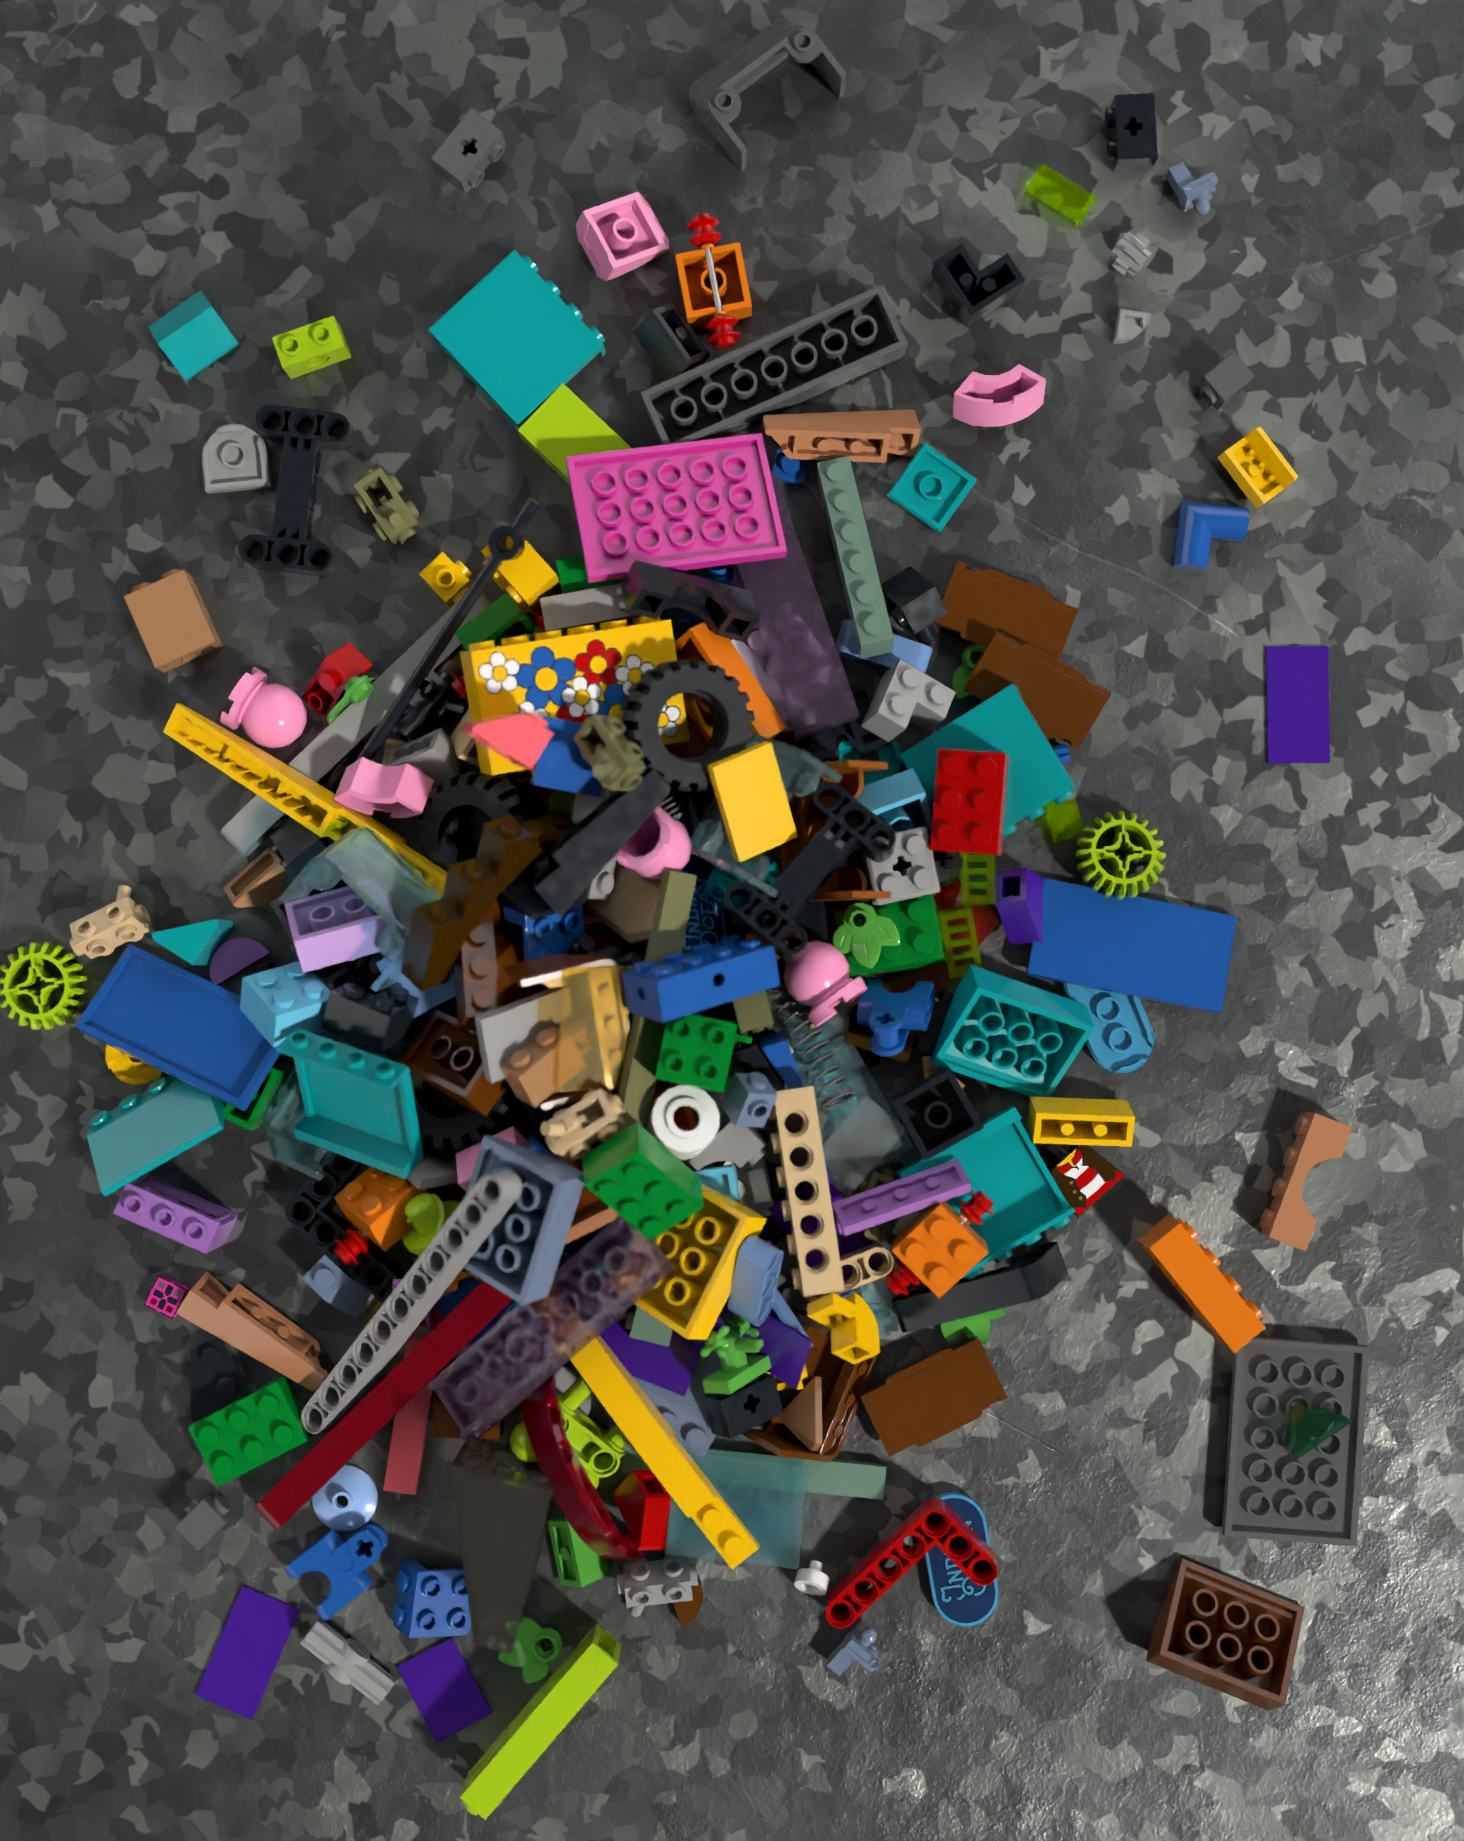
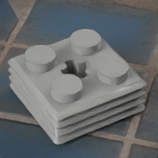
M926 827L895 832L894 852L884 862H874L861 853L869 891H891V898L872 899L873 905L880 906L940 891ZM881 837L871 840V844L879 849L886 848L889 845L886 839ZM898 857H900L901 861H905L907 865L903 869L902 875L899 871L893 870V865L898 863Z

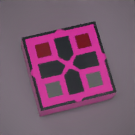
M159 1274L144 1305L174 1319L177 1316L179 1306L187 1296L190 1288L163 1274Z

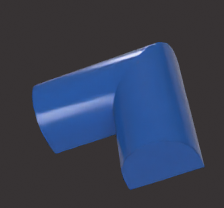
M1182 501L1179 510L1173 567L1207 570L1210 540L1219 539L1242 542L1248 529L1249 509Z

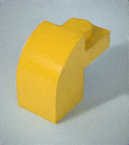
M832 1292L807 1304L808 1317L831 1328V1352L834 1355L855 1365L880 1353L879 1330L875 1316L869 1305L858 1294L853 1293L842 1298L840 1295Z

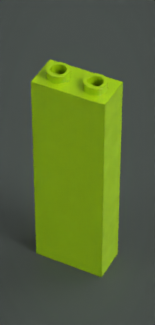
M563 383L518 429L520 438L568 484L570 483L566 466L567 456L632 449Z
M596 1623L468 1772L460 1799L463 1800L464 1807L471 1814H479L484 1820L487 1819L618 1666L622 1643L599 1623Z

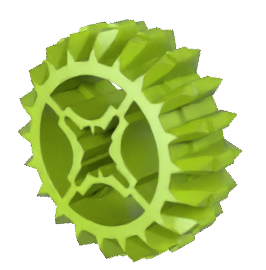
M1119 811L1115 818L1110 812L1103 816V821L1095 818L1092 821V827L1086 826L1083 830L1085 837H1080L1077 841V844L1083 849L1078 850L1075 853V857L1085 860L1079 863L1077 868L1079 871H1088L1083 878L1084 882H1089L1091 879L1096 882L1093 885V891H1098L1101 886L1105 888V897H1110L1115 890L1118 900H1122L1126 892L1131 898H1135L1138 895V890L1143 893L1149 890L1148 883L1155 884L1159 879L1155 873H1161L1164 869V866L1158 861H1162L1166 857V853L1157 850L1163 846V840H1154L1153 837L1158 833L1157 829L1154 828L1148 831L1145 828L1148 825V819H1144L1140 824L1137 823L1136 813H1132L1127 820L1123 811ZM1115 832L1111 846L1096 849L1097 841L1101 836ZM1129 836L1134 838L1141 847L1133 845L1129 840ZM1117 850H1121L1122 854L1126 855L1123 862L1118 859L1119 856H1115ZM1144 861L1141 874L1126 879L1129 865ZM1099 863L1108 865L1112 870V875L1107 873Z
M31 942L29 949L26 946L18 947L19 956L15 954L7 956L11 966H0V970L6 973L5 977H0V984H4V990H0V996L6 997V1000L0 1004V1007L2 1009L12 1008L8 1017L10 1019L19 1017L18 1025L27 1026L30 1023L32 1030H39L41 1026L45 1030L53 1029L54 1022L58 1026L66 1024L65 1016L69 1018L76 1016L72 1006L82 1007L84 1005L77 996L85 995L88 991L85 988H79V982H85L88 978L77 975V972L83 968V965L81 963L71 964L75 959V954L67 953L64 955V946L57 945L53 949L51 942H44L42 947L38 942ZM44 959L55 964L63 977H53L49 966H45ZM31 964V967L28 968L29 976L27 980L19 984L22 973ZM42 981L54 983L41 989V991L29 989L30 987L37 986V984H41ZM64 988L60 1002L52 1009V1005L55 1004L54 996L56 992ZM21 995H30L33 998L34 1005L38 1006L39 1012L28 1007Z

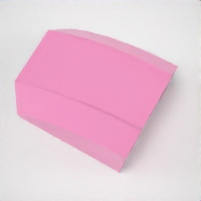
M639 192L584 210L576 223L578 242L581 243L594 267L596 276L605 281L634 270L670 249L669 239L655 213Z

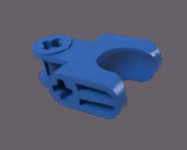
M868 977L865 984L868 989L859 999L857 1020L859 1026H868L874 1031L870 1041L873 1053L880 1056L896 1055L904 1049L910 1030H927L935 1007L934 981L919 980L910 991L891 993L882 987L884 978Z
M369 1523L361 1526L346 1539L342 1540L333 1528L294 1557L284 1570L292 1579L299 1578L307 1571L314 1570L324 1573L329 1578L331 1592L322 1600L316 1610L322 1620H327L374 1582L365 1569L372 1565L385 1549L387 1535L382 1527ZM369 1541L373 1543V1546H367L366 1548L362 1544Z

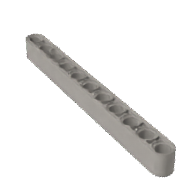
M483 592L459 628L493 603ZM461 599L372 683L374 689L363 702L357 706L353 703L350 704L288 766L322 786L332 776L340 763L347 762L362 748L386 715ZM456 635L453 636L429 674L432 671L438 672L463 647ZM256 795L222 828L220 833L243 857H246L269 837L268 831L286 817L287 814Z
M504 1170L483 1176L478 1180L304 1406L301 1412V1422L306 1431L317 1434L335 1427L355 1407L520 1196L522 1183L518 1174L512 1170Z

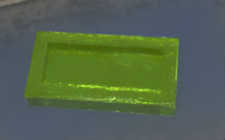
M1043 163L1024 192V195L1077 228L1080 227L1097 200L1096 196Z

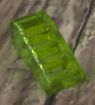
M960 853V857L963 859V867L961 868V905H996L995 856ZM969 862H987V868H969ZM987 875V881L970 882V876ZM970 889H987V895H971Z
M963 906L938 911L950 979L964 977L970 965L982 968L972 908L970 906ZM966 919L964 924L948 926L947 924L949 920ZM968 931L969 937L950 940L949 934ZM971 945V950L952 952L953 947ZM973 957L974 963L961 966H955L954 964L955 960Z

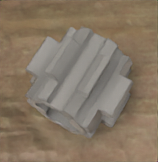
M1130 232L1126 233L1109 255L1115 260L1112 266L1123 275L1128 271L1131 275L1135 276L1153 253L1148 248L1150 241L1139 232L1136 236Z

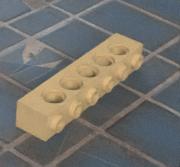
M809 1086L776 1091L778 1096L768 1119H775L777 1132L771 1134L774 1154L780 1153L782 1167H776L779 1188L785 1187L787 1198L786 1201H781L784 1222L790 1221L792 1234L786 1235L789 1255H795L797 1268L791 1270L794 1289H800L804 1297L843 1291L845 1289L814 1087ZM791 1113L799 1115L802 1119V1128L797 1133H790L785 1128V1119ZM796 1147H801L807 1152V1161L801 1167L794 1166L790 1161V1153ZM801 1181L809 1182L813 1189L811 1197L804 1201L799 1200L795 1195V1187ZM807 1215H813L818 1222V1227L812 1234H804L800 1228L801 1220ZM813 1249L820 1250L823 1255L821 1265L816 1268L808 1267L805 1262L806 1254Z

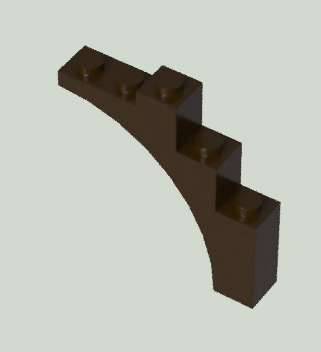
M561 811L519 823L512 816L485 823L477 857L449 866L442 899L414 908L401 973L421 992L447 983L465 939L480 916L516 877L538 860L549 855L548 848L576 824Z

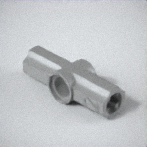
M321 1618L315 1622L300 1642L302 1646L326 1664L328 1672L335 1680L344 1685L351 1684L377 1706L386 1697L397 1680L370 1659L369 1651L361 1643L351 1638H344Z

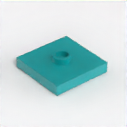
M924 442L890 489L886 498L931 530L940 534L977 479Z

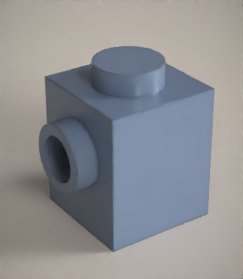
M751 1072L750 1074L735 1073L721 1107L734 1126L764 1128L778 1094L763 1074Z

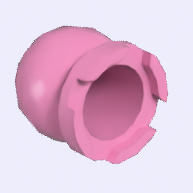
M253 667L251 671L253 675L246 672L234 687L228 698L234 702L229 713L222 711L220 722L232 730L243 725L247 736L257 745L271 749L289 746L303 733L307 723L306 708L301 698L291 688L278 683L266 684V673Z
M657 806L614 858L623 866L633 869L641 877L661 880L663 869L677 872L683 869L689 861L692 844L684 825Z
M818 940L807 942L805 956L797 962H786L784 965V982L789 994L800 1004L811 1006L812 1012L807 1018L815 1027L820 1026L836 1015L838 1012L834 1007L843 1000L852 1003L868 989L861 976L854 980L849 978V964L844 954L831 944Z

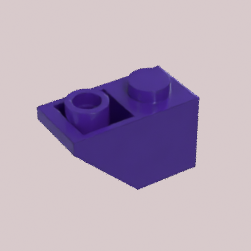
M1027 868L997 871L995 904L1009 943L1014 945L1042 942L1043 878Z

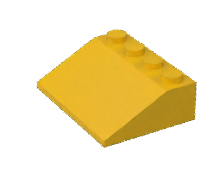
M702 1184L704 1208L652 1240H648L643 1234L638 1232L611 1289L686 1339L707 1340L731 1292L739 1250L750 1235L759 1236L767 1219L744 1204Z

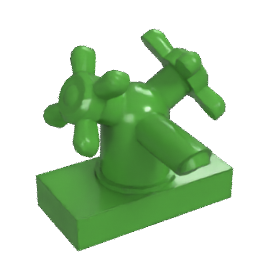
M723 1314L721 1320L731 1325L730 1331L729 1327L725 1325L718 1332L712 1329L707 1340H705L706 1346L700 1351L702 1357H707L711 1351H716L722 1366L719 1370L702 1380L705 1393L732 1394L772 1368L768 1355H746V1352L757 1353L764 1346L763 1339L741 1338L742 1335L747 1333L757 1338L759 1331L756 1328L750 1327L749 1322L740 1316L733 1318L729 1314Z

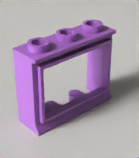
M150 1175L143 1181L125 1185L113 1213L205 1254L226 1244L238 1216L236 1212ZM150 1188L166 1194V1197L151 1191ZM182 1201L196 1207V1210L179 1202Z

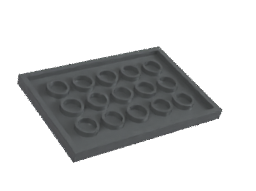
M1254 1337L1236 1353H1233L1222 1534L1224 1537L1357 1546L1370 1347L1359 1344Z

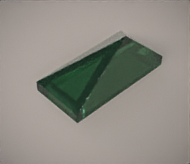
M1292 1402L1283 1448L1287 1454L1294 1460H1297L1351 1422L1338 1410Z

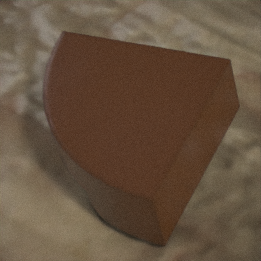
M701 1581L698 1582V1586H692V1601L673 1603L681 1627L691 1622L701 1608L703 1600Z

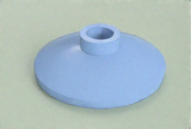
M345 1464L312 1497L313 1509L319 1520L329 1528H334L338 1531H351L363 1526L374 1514L378 1503V1491L372 1477L360 1467ZM340 1495L346 1496L348 1505L341 1506L337 1502V1497Z

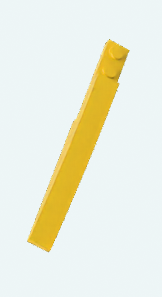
M180 703L176 704L163 730L165 734L321 838L330 837L427 903L442 899L448 872L405 845L406 839L371 816L348 808L333 800L335 797L333 792L272 755Z
M554 1277L548 1297L531 1302V1305L607 1412L687 1518L692 1517L730 1568L734 1569L757 1551L760 1545L676 1438V1432L602 1337L591 1335Z

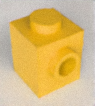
M441 552L419 573L422 579L450 608L465 595L472 584L468 579L472 574L459 559L453 563L444 552Z

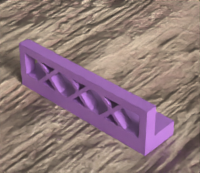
M956 1159L833 1202L832 1207L838 1232L840 1235L844 1234V1236L972 1192L971 1183L961 1163Z

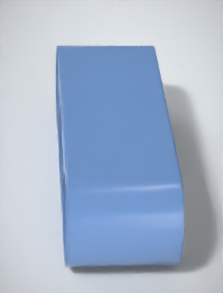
M844 619L833 652L885 671L901 659L925 673L933 649L922 643L893 634L892 652L860 659L851 620Z
M750 1235L744 1241L737 1256L728 1309L756 1327L766 1320L773 1305L783 1258L781 1250L755 1235Z

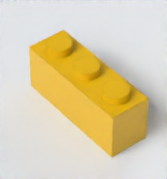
M1030 1097L1027 1129L1033 1143L1132 1147L1135 1114L1128 1100Z

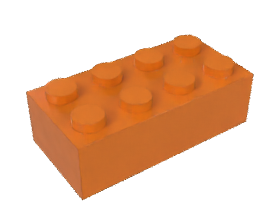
M703 622L690 628L674 642L677 660L707 661L709 665H718L725 669L727 676H734L740 682L738 687L740 692H747L750 702L746 703L747 710L754 711L755 721L749 722V731H755L754 740L747 741L746 749L764 741L770 742L787 728L729 638L715 635L711 628ZM682 693L685 710L706 742L709 743L713 732V718L708 705L698 695Z
M1166 1215L1138 1238V1243L1218 1341L1236 1353L1266 1328L1259 1320L1263 1314L1251 1300L1248 1301L1243 1295L1240 1296L1238 1294L1242 1289L1230 1274L1226 1275L1223 1270H1218L1217 1266L1221 1263L1208 1248L1205 1249L1201 1244L1198 1245L1196 1243L1199 1236L1195 1230L1180 1218L1174 1220Z

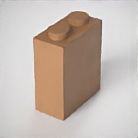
M170 570L161 576V580L152 584L149 582L138 584L131 589L132 593L124 596L154 667L163 673L223 647L192 575L185 570Z

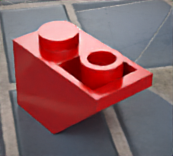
M349 642L323 660L302 699L326 720L331 709L346 693L343 690L345 684L355 675L359 677L367 675L373 664Z
M633 1470L614 1491V1498L636 1551L663 1550L667 1540L671 1496L651 1470Z

